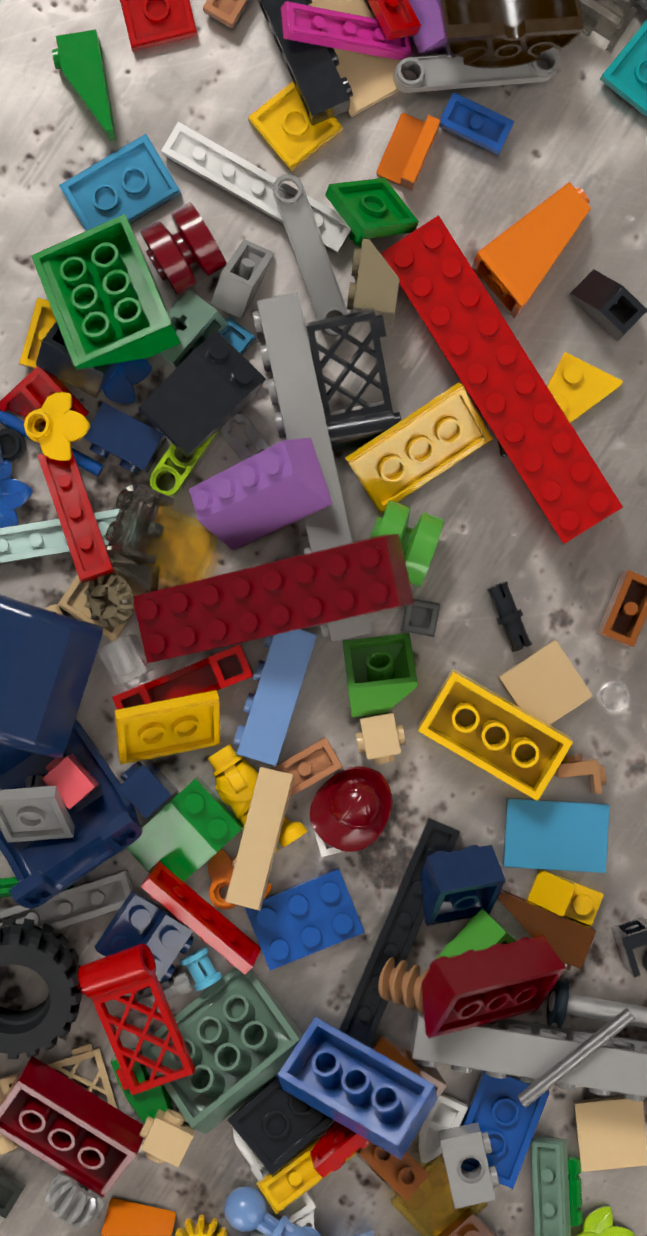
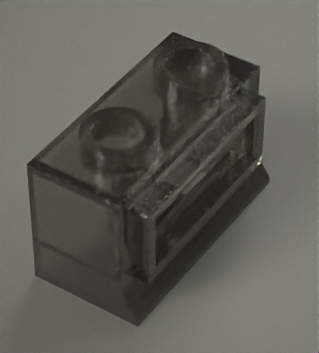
M593 0L622 18L617 25L579 1L584 26L582 34L590 36L595 31L610 41L606 51L612 53L638 11L633 7L634 2L632 0Z
M142 484L127 485L126 489L119 493L116 500V507L119 508L116 521L109 525L106 532V540L109 541L107 550L132 560L136 564H155L157 557L145 554L149 539L160 538L164 531V526L155 522L159 507L173 506L175 499ZM140 502H142V508L137 520L130 546L127 547V543L131 534L135 517Z

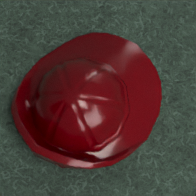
M348 767L337 772L319 788L311 803L309 816L313 829L325 843L341 851L355 852L365 849L378 839L390 818L393 804L390 786L380 772L368 767Z

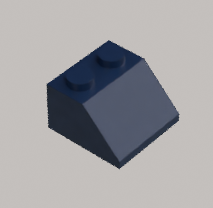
M471 845L463 850L454 852L438 851L427 857L421 872L426 926L472 918L481 909L490 914L506 881L492 845L481 847Z

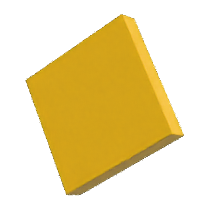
M293 81L248 117V121L290 172L343 131V126L335 117L312 126Z

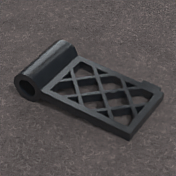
M371 309L306 323L315 374L333 453L360 448L400 422V412L393 413L380 342L381 337H386L383 315L376 316L375 310ZM369 320L371 331L363 342L348 334L355 323ZM331 329L339 335L328 350L317 343L315 331ZM344 338L359 347L349 362L334 354ZM372 340H373L374 350H373L372 348L368 347V345L370 344V342H371ZM319 351L325 354L321 361ZM364 351L376 358V365L369 375L354 366ZM330 358L345 367L335 382L324 376L322 372ZM350 371L364 379V382L355 394L340 386ZM377 373L379 374L380 382L374 379ZM325 383H326L327 385L331 386V388L329 389V391H328L327 393H326ZM371 383L382 391L383 401L368 403L360 397ZM336 390L351 399L344 409L330 412L328 402Z

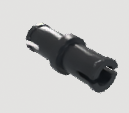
M505 581L496 584L495 587L488 588L487 592H489L498 614L496 621L498 625L502 624L511 651L516 652L524 649V646L529 647L532 645L521 619V616H523L521 608L517 609L508 587V582Z

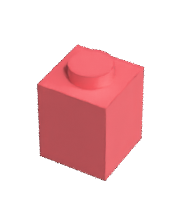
M74 754L68 755L66 758L63 756L61 759L55 758L45 767L49 773L42 778L47 786H57L64 804L69 810L75 807L99 785V782Z

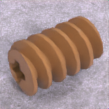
M391 957L384 965L379 977L380 997L385 1001L392 1000L397 1005L405 1004V1007L410 1010L417 1008L418 1012L424 1014L421 982L429 969H426L422 976H420V966L415 964L407 972L408 962L406 960L400 961L396 968L395 958Z

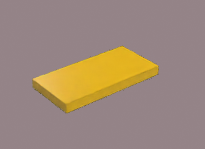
M458 382L345 459L376 510L381 514L385 511L389 500L398 503L493 438L464 386Z

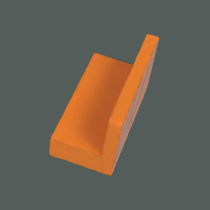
M402 113L378 166L376 175L380 178L385 177L387 181L413 191L439 130L441 120L428 115L426 121H422Z
M111 1198L101 1236H171L176 1213L166 1209Z

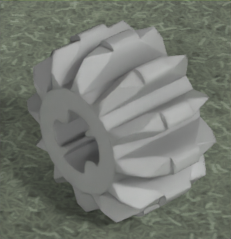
M61 1171L49 1184L50 1187L44 1197L46 1203L49 1204L48 1208L58 1215L57 1218L63 1219L67 1225L73 1224L79 1229L89 1227L100 1215L106 1199Z

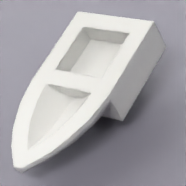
M444 1093L440 1095L419 1133V1154L423 1163H427L442 1154L438 1131L459 1127L468 1109L467 1104Z

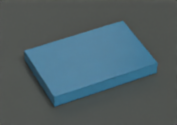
M147 134L142 135L59 185L86 231L123 214L126 215L131 225L181 195L180 189Z
M507 798L503 867L606 873L610 805Z

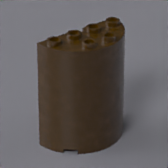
M438 0L447 51L452 58L459 56L463 58L464 65L471 67L495 69L532 63L541 60V53L553 47L558 50L564 49L575 41L584 30L579 0Z

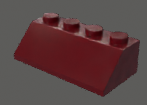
M544 935L534 938L523 937L516 942L504 945L497 943L489 948L478 951L471 949L452 957H438L431 962L429 970L421 982L425 1033L430 1039L537 1011L566 967Z
M30 1057L0 1103V1134L103 1198L136 1157L144 1139L139 1136L143 1127L141 1123L35 1057Z

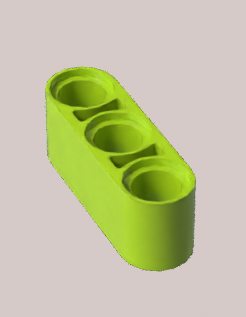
M221 428L195 451L194 458L187 463L178 461L177 452L179 449L172 443L150 476L152 489L165 499L176 497L219 437ZM166 473L174 475L176 479L174 487L169 491L160 490L158 487L159 478Z

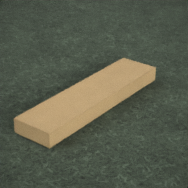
M260 767L225 902L261 911L295 778L293 774Z

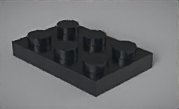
M278 1076L227 1119L270 1175H273L334 1121L284 1091Z

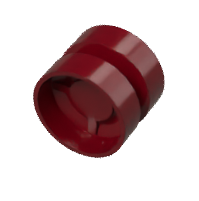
M191 202L171 213L177 233L172 235L160 220L140 231L149 248L146 250L150 261L163 281L167 279L177 295L197 284L190 266L191 264L196 263L207 276L219 271L227 264L214 237Z

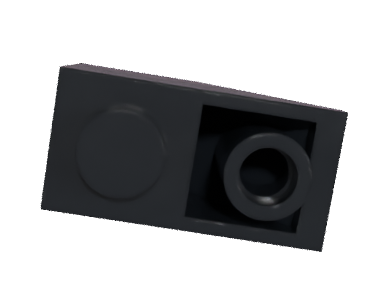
M594 269L569 294L617 342L647 312V308L623 285Z

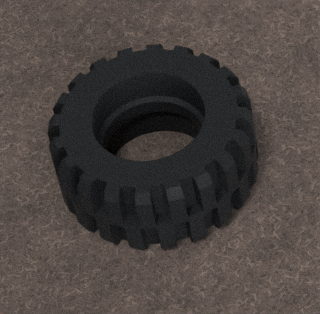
M15 918L4 919L0 927V967L5 965H21L34 970L46 982L49 995L42 1004L29 1010L15 1011L0 1006V1053L8 1054V1059H18L21 1053H26L27 1057L30 1058L39 1055L41 1047L48 1051L56 1046L58 1037L65 1038L71 1030V1024L76 1021L82 997L81 990L77 988V985L80 983L78 977L80 965H78L79 956L75 948L68 949L69 940L63 934H59L57 937L52 934L53 927L45 923L42 928L34 926L35 920L24 918L23 924H16Z

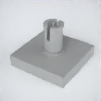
M36 775L34 784L33 776L27 777L25 788L0 790V829L7 843L73 838L75 826L57 786H47L42 780L43 776Z

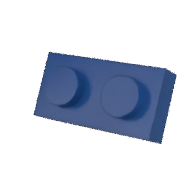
M453 92L440 118L439 127L499 155L514 121Z

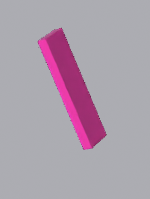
M288 1L281 7L284 39L400 61L412 56L410 36L387 40L377 19Z

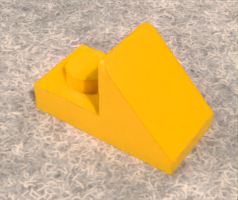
M538 869L527 900L561 917L565 915L592 926L604 894L544 869Z

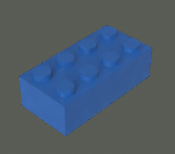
M317 1017L314 1018L277 1074L284 1091L400 1160L438 1100L434 1084Z

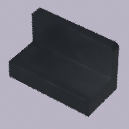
M643 917L610 927L622 964L634 978L641 976L633 949L647 945V920Z

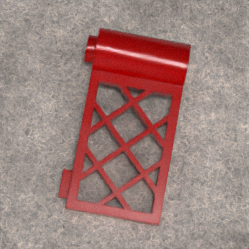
M142 943L80 966L78 970L80 983L77 985V988L81 990V994H85L93 1001L120 1068L116 1070L123 1090L130 1089L131 1094L134 1095L194 1074L196 1071L157 978L154 956L146 944ZM150 986L155 998L152 1009L135 1001L140 989ZM131 993L130 998L124 996L126 994ZM114 999L127 1005L122 1018L119 1019L109 1014L105 1002ZM131 1008L149 1016L143 1030L126 1022ZM153 1018L166 1024L168 1029L166 1040L148 1033ZM123 1030L140 1037L135 1051L122 1045L120 1036ZM145 1040L162 1048L157 1062L139 1054ZM166 1051L178 1055L183 1068L172 1070L162 1065L161 1063ZM136 1061L153 1069L150 1079L138 1083L133 1071Z

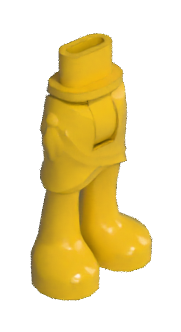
M229 744L207 759L215 770L212 775L215 777V789L220 799L231 807L236 818L245 827L258 772L242 755L238 756ZM285 816L278 842L283 848L307 833L308 830L301 822L290 821Z

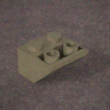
M363 239L361 249L354 248L351 276L357 277V283L350 282L347 310H353V313L374 309L376 316L383 315L384 324L392 325L396 309L399 277L370 239Z

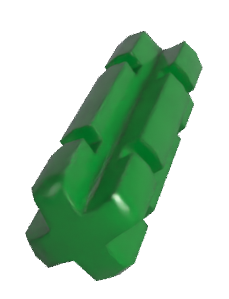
M568 1156L570 1225L580 1226L583 1222L582 1211L579 1208L582 1206L581 1178L579 1176L581 1174V1162L578 1157Z

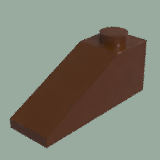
M501 889L498 899L532 938L544 935L566 967L565 970L570 971L571 966L579 969L582 968L596 933L592 926L565 915L561 917L525 898Z

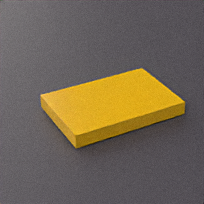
M217 690L114 710L117 752L120 765L220 744V699Z

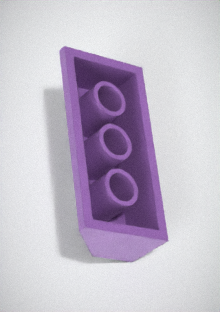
M311 438L283 440L189 489L198 521L231 550H237L333 505Z

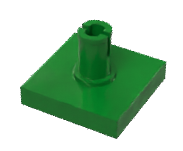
M385 177L329 184L325 196L352 230L349 238L358 247H362L363 239H370L371 241V238L412 233L417 228L418 219Z

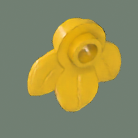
M59 392L47 397L42 408L30 412L24 421V429L27 436L32 441L40 443L44 455L58 461L70 460L72 457L70 442L81 439L90 429V423L84 415L70 410L72 406V395L70 393ZM42 421H46V427L44 431L40 432V423Z

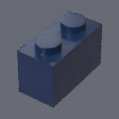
M103 402L84 439L91 443L89 450L106 459L109 454L121 459L119 466L137 475L139 470L146 473L149 472L166 437L161 432Z
M151 760L144 764L140 761L134 763L120 776L124 782L118 787L145 819L177 790Z

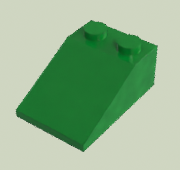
M197 776L142 827L143 831L140 838L126 847V849L148 873L160 861L184 882L243 829V824L208 785Z

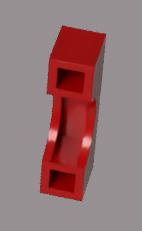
M239 644L180 670L115 695L112 699L117 710L194 694L218 691L254 676L242 644Z

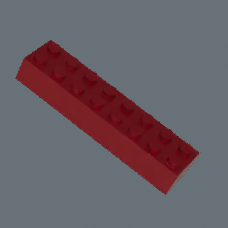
M399 534L369 538L133 596L147 664L414 604Z

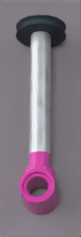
M565 978L562 982L558 979L548 996L547 1025L550 1027L552 1023H556L560 1029L566 1014L609 1022L627 1008L635 1017V1020L629 1025L647 1028V1007L569 994L568 978Z

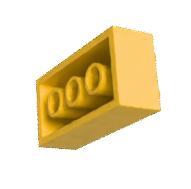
M454 668L451 669L418 725V731L536 801L541 797L573 744L570 736Z

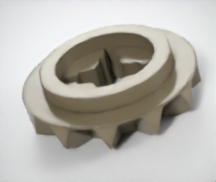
M109 573L90 580L88 588L83 592L87 596V602L84 607L89 608L92 614L90 619L99 621L102 627L111 626L114 628L122 625L130 618L133 612L134 597L129 584L117 574ZM109 594L108 599L116 605L106 608V602L100 596Z

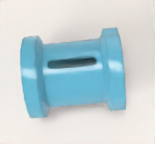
M207 946L195 950L180 960L182 966L188 968L196 983L194 985L195 991L203 990L223 977L221 972L215 970L208 957L209 949ZM198 962L200 963V965H201V967H202V969H203L205 975H203V973H202V971H201V969H200V967H199V965H198Z

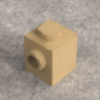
M388 712L359 718L362 732L355 733L359 753L366 752L367 760L374 759L375 764L395 761L394 755L401 754L400 746L406 745L403 725H396L394 713Z
M159 1109L154 1119L149 1116L147 1117L139 1136L144 1138L141 1150L146 1152V1157L156 1163L164 1164V1162H167L179 1168L194 1137L195 1130L185 1122L182 1114L171 1109H167L166 1112Z

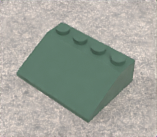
M234 967L174 1017L196 1071L192 1075L163 1085L190 1127L207 1134L277 1077V1074L304 1034L252 969L244 975L239 969ZM166 1024L153 1035L166 1040L168 1035ZM145 1040L141 1048L142 1053L145 1057L157 1062L162 1048ZM166 1051L161 1064L172 1070L183 1068L179 1056Z

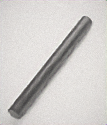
M625 1008L517 1096L525 1108L633 1022L635 1017Z

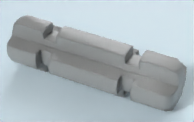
M186 973L173 976L172 981H160L167 1000L175 998L177 993L181 996L192 990L190 978ZM150 986L143 988V992L139 993L138 991L135 1001L152 1007L155 998ZM131 993L127 994L126 997L130 998ZM131 1008V1012H132V1013L139 1012V1011H137V1010Z

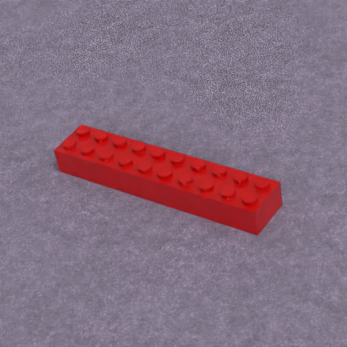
M436 216L381 252L383 258L399 277L400 286L562 543L566 544L622 509L621 502L440 216Z

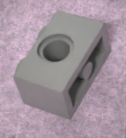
M478 1122L438 1131L455 1209L496 1200L493 1188L500 1187L496 1167H489L486 1154L492 1153L488 1132L481 1133ZM467 1158H475L479 1161V1164L474 1170L466 1171L461 1168L462 1162Z

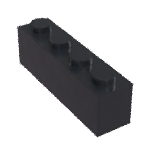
M258 0V4L312 126L350 110V97H353V92L346 77L340 78L336 66H339L340 63L334 48L288 40L283 37L281 16L283 4L288 1L309 6L312 0Z

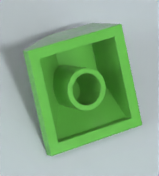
M410 633L342 641L351 717L385 714L418 686Z

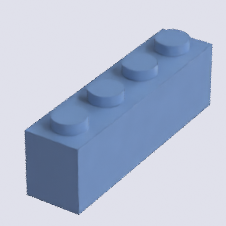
M295 630L266 637L263 647L269 648L266 661L259 660L253 678L259 681L255 694L249 692L243 712L249 714L246 726H238L233 745L239 746L238 755L274 766L277 765L317 637L316 634Z

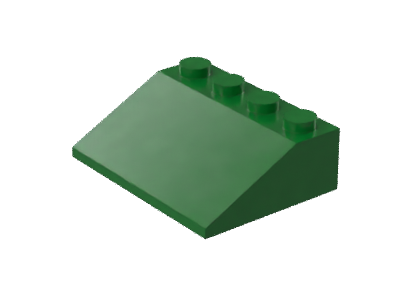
M125 214L31 255L76 370L149 358L181 344L138 239Z

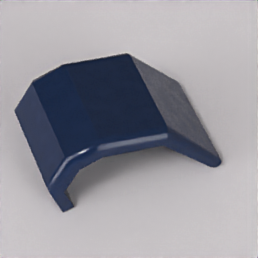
M0 595L1 745L25 752L58 759L62 758L103 634L102 626Z
M76 718L63 757L66 758L68 755L74 754L99 782V785L70 810L67 808L75 826L73 838L7 843L0 829V851L8 861L18 880V884L9 889V892L14 901L24 908L31 909L44 904L128 847L142 835L143 830L133 804L118 789L121 783ZM0 744V790L25 788V781L29 776H33L34 784L36 775L44 777L49 773L45 767L55 758L25 752Z

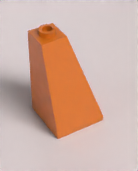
M570 182L476 254L472 268L514 319L520 315L591 209L588 205L590 200L586 193L580 187L574 188Z

